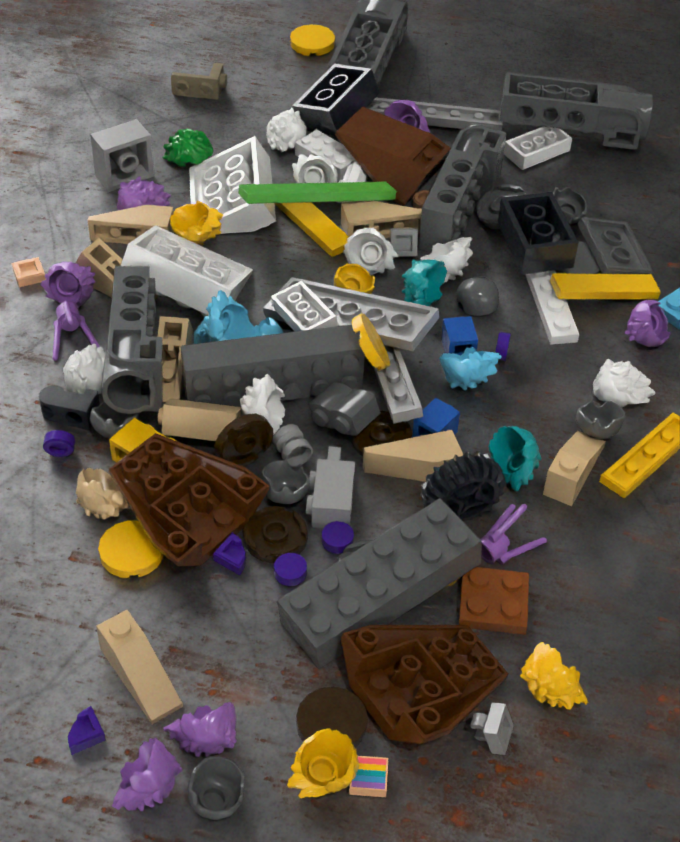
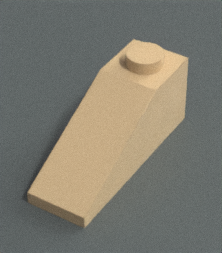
M378 201L341 203V225L343 231L349 237L358 229L375 228L385 238H390V228H417L418 234H420L422 209Z
M142 205L89 216L90 241L100 238L103 242L128 244L155 225L173 233L170 225V217L174 212L173 207Z
M98 238L81 252L76 264L85 267L90 266V272L95 273L93 278L96 282L93 284V288L112 297L115 266H121L123 259Z
M160 316L157 337H162L163 403H166L169 399L181 400L183 373L180 346L191 345L193 328L189 318Z
M447 430L364 447L363 470L365 473L426 482L425 476L433 474L434 467L443 465L444 460L449 461L453 459L455 454L458 457L463 456V452L453 431Z
M577 431L559 450L549 467L543 495L572 506L602 452L606 441L592 438L583 432Z
M128 610L96 625L100 650L151 724L183 707L181 699L147 637Z

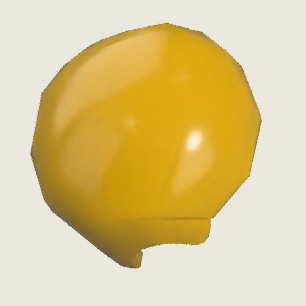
M347 263L339 267L334 276V286L369 294H372L375 289V276L370 275L365 268L358 264Z

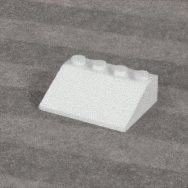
M255 136L189 168L191 204H196L197 201H200L222 213L223 217L219 220L222 224L221 234L254 232L276 221L274 203L247 204L238 194L239 184H272L270 157Z
M156 225L128 243L121 266H150V278H155L156 295L168 296L176 300V303L182 307H192L200 311L204 317L209 315L206 308L208 303H212L211 297H217L218 291L222 290L226 293L227 297L231 296L235 301L253 269Z

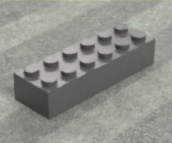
M352 325L182 345L180 347L185 398L187 401L238 407L241 406L240 398L246 395L245 388L247 386L253 387L252 380L254 378L261 380L266 374L270 375L275 384L283 390L285 397H281L280 401L318 396L333 382L345 384L351 389L363 390L364 352L359 345L360 331L355 333Z
M439 498L278 599L277 605L280 622L316 667L321 669L344 653L341 636L344 632L368 625H388L481 564L482 541Z

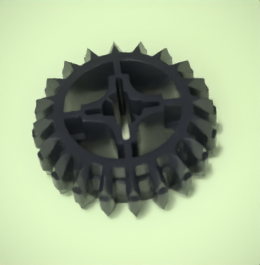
M467 451L463 456L458 457L455 454L453 459L449 461L444 460L443 465L434 467V473L425 476L426 482L421 485L422 492L420 495L424 508L441 498L464 522L473 520L477 516L482 517V513L485 511H491V506L500 502L499 496L505 493L504 486L506 482L500 465L488 453L481 454L479 451H476L471 455Z

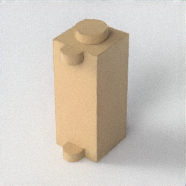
M169 399L159 409L158 424L162 425L161 434L168 438L178 436L216 441L218 435L228 424L241 417L242 408Z

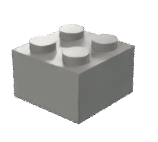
M137 119L90 134L95 176L108 192L121 188V182L129 183L138 176L141 177V180L154 177L151 135Z

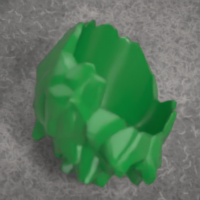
M189 128L177 130L175 136L169 137L168 144H164L163 147L166 152L162 158L176 163L179 167H186L188 162L199 164L203 160L208 159V157L213 155V147L203 131L191 130Z

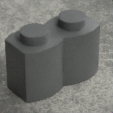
M339 382L331 383L308 404L311 410V417L317 425L335 428L342 434L352 436L358 435L380 414L374 395L362 389H351Z

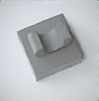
M390 228V243L398 256H417V228Z
M492 702L488 715L474 713L470 727L477 729L475 739L487 741L491 754H506L514 724L506 704Z

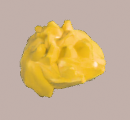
M197 201L196 204H185L176 208L170 217V225L176 235L203 246V242L210 238L215 239L216 235L221 234L222 224L219 220L222 219L223 214L218 212L217 209L210 208L207 204Z
M544 642L539 643L526 660L525 666L521 668L522 674H520V677L527 681L529 691L533 694V697L540 703L547 700L551 707H555L557 704L558 708L564 706L568 710H571L574 703H584L585 705L589 703L579 683L580 672L576 670V667L568 668L562 664L561 654L556 648H550L548 643L546 645Z
M329 728L317 731L311 737L304 740L303 744L295 752V761L291 765V770L294 774L288 779L287 786L288 788L301 789L298 795L301 799L305 797L316 798L325 794L340 792L349 786L359 770L357 751L349 736Z

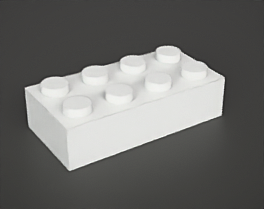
M540 127L505 141L504 155L524 170L570 151L572 137L560 128Z
M317 129L295 142V155L297 157L300 154H304L306 157L313 154L314 156L321 155L329 159L337 170L338 181L343 180L348 165L356 161L343 144Z
M302 281L271 296L275 311L295 332L338 326L337 318L333 312Z

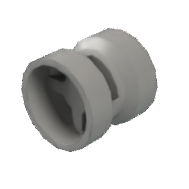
M288 424L283 426L273 436L272 442L274 446L282 453L283 460H287L290 467L301 466L311 458L313 449L309 442L303 439V433L297 425Z

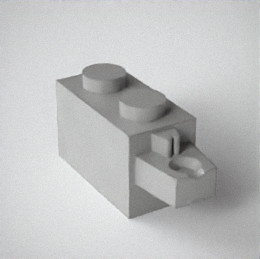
M329 446L327 459H318L316 471H310L309 490H314V494L307 495L306 514L312 515V528H324L328 523L335 521L350 525L355 462L341 461V447Z

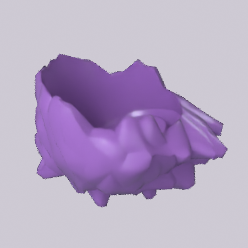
M410 100L394 101L384 110V115L430 133L427 121L415 102Z
M140 176L129 183H120L121 188L118 191L117 210L142 205H170V202L167 200L171 195L163 192V185L155 184L153 181L141 180Z
M72 261L60 262L49 268L48 274H45L46 280H43L40 286L47 292L46 297L58 303L72 302L79 308L91 297L93 284L96 282L93 278L95 273L90 272V266H79V264Z
M644 300L632 309L629 321L627 322V331L624 332L630 336V341L635 340L637 343L647 347L662 345L668 340L671 333L667 331L668 319L664 314V309L658 306L661 304L660 302Z
M233 702L224 703L215 710H211L207 705L197 707L194 716L191 712L189 714L184 713L182 718L174 720L170 725L165 726L164 732H169L170 739L175 738L179 741L180 749L183 750L185 748L187 753L193 752L196 757H200L202 752H205V757H209L211 754L223 753L224 748H234V744L237 742L235 738V707Z
M150 738L149 742H143L139 748V758L133 763L126 762L120 770L122 782L119 785V790L116 793L112 807L117 810L125 807L129 811L136 810L137 808L140 811H144L145 805L152 808L155 806L154 801L162 804L163 798L165 799L169 796L170 791L174 787L175 776L182 772V767H180L176 758L168 752L165 745L157 738Z

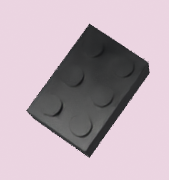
M334 64L292 107L294 112L300 111L301 120L304 121L307 127L306 131L313 132L317 129L324 134L336 136V131L362 106L367 107L380 92L371 68Z
M553 192L501 198L498 225L522 275L574 268L579 242Z

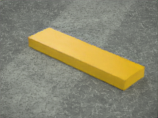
M312 202L274 203L331 257L343 253L345 250L344 245L347 243L349 236Z
M552 273L550 283L558 299L656 300L661 294L652 274Z
M674 412L670 414L601 474L599 482L622 498H626L680 449V416Z

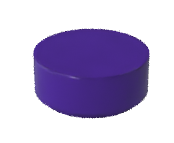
M501 332L498 335L495 352L502 355V358L499 359L500 361L506 362L511 333Z
M53 430L45 434L43 449L48 454L55 457H65L74 452L75 438L69 432Z
M335 521L328 523L322 530V545L331 553L341 554L348 545L354 542V531L350 525L344 522Z
M285 553L279 556L274 563V576L276 580L285 586L299 585L307 576L306 560L296 553Z

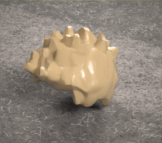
M92 468L83 469L79 473L76 487L78 498L76 503L81 504L87 516H90L92 513L97 519L101 517L106 519L110 518V516L118 517L119 512L123 511L124 508L129 509L127 501L110 474L102 469L93 470Z

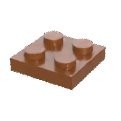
M475 567L464 574L461 583L458 625H468L471 629L526 635L529 573Z

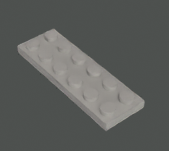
M291 277L278 291L280 292L302 281L333 312L337 318L338 326L352 325L353 317L363 313L375 327L384 345L414 351L440 318L439 308ZM271 299L263 307L265 317L268 316L285 322L275 311Z

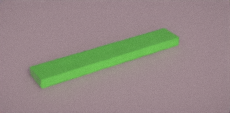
M387 182L239 184L238 194L247 204L383 201L395 199L396 190Z

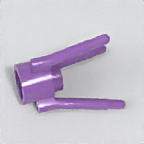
M68 301L61 303L56 308L57 320L53 323L55 328L53 360H58L62 329L74 331L80 326L91 345L94 343L97 348L100 347L87 326L85 317L79 315L76 304Z
M511 504L485 536L480 539L482 541L481 558L484 561L492 564L497 560L503 565L510 558L547 542V539L542 537L507 552L510 541L504 532L527 509L526 504H522L512 515L511 513L515 510V505Z

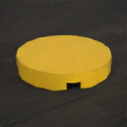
M303 25L291 32V47L297 53L304 56H310V53L322 56L334 49L335 35L329 28L321 25Z
M363 313L353 317L351 322L353 331L355 333L360 331L359 345L371 365L379 371L389 367L390 360L386 348L369 318Z
M136 520L117 523L106 530L100 538L98 551L102 566L110 574L120 578H130V575H138L139 577L148 575L159 566L164 557L153 546L141 524Z

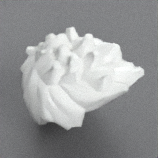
M291 108L270 120L267 125L266 136L272 150L278 149L284 152L287 149L295 148V142L306 136L307 127L304 121L301 120L300 111L294 112V109Z
M300 154L297 164H292L293 176L297 183L338 182L336 168L329 159L321 155L314 156L310 154L309 157H306L304 154Z
M375 228L358 229L347 238L343 253L349 264L362 266L370 275L378 272L383 273L385 268L389 270L395 268L393 258L398 257V254L394 251L391 243L385 240V237L376 231Z
M461 237L445 244L437 242L435 245H432L430 255L421 257L420 261L427 259L443 261L447 270L444 283L448 279L455 280V276L463 275L461 269L468 266L467 260L473 254L469 248L472 238Z
M93 343L81 351L76 350L74 354L70 355L63 368L65 386L69 392L84 394L86 389L97 390L98 394L101 393L105 352L102 347L97 348L96 344Z
M607 359L593 382V394L599 400L612 401L621 407L627 404L649 403L650 399L648 397L655 395V391L649 387L651 380L646 378L636 367H633L630 361L614 363Z
M266 374L261 380L254 378L252 380L253 387L247 386L245 388L246 395L240 398V405L243 416L255 413L264 416L272 426L274 435L280 429V425L283 423L282 418L285 416V408L280 401L281 397H285V394L275 384L274 380L271 379L270 375Z

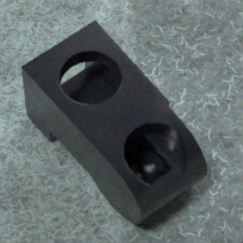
M52 385L45 387L39 393L42 416L45 419L63 425L90 430L92 426L90 422L91 410L100 405L97 390L86 389L84 394L64 391L62 387Z

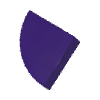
M232 532L213 553V561L238 575H241L245 568L246 552L241 539Z
M92 706L81 711L68 734L71 755L106 741L104 731Z

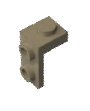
M221 63L213 64L209 76L176 72L171 74L172 94L177 96L219 100L222 88L227 86V74L224 73L223 64Z

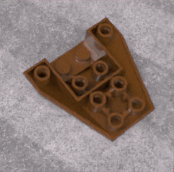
M363 106L335 134L373 182H387L396 190V197L393 201L400 206H405L413 198L422 182L437 166L440 168L443 166L451 150L448 145L433 134Z
M156 433L109 468L111 477L153 546L177 566H195L205 563L232 532L237 535L244 529L249 518L256 512L269 491V485L247 468Z
M368 625L344 632L341 636L349 686L360 698L367 711L389 740L423 744L450 734L509 675L468 625Z

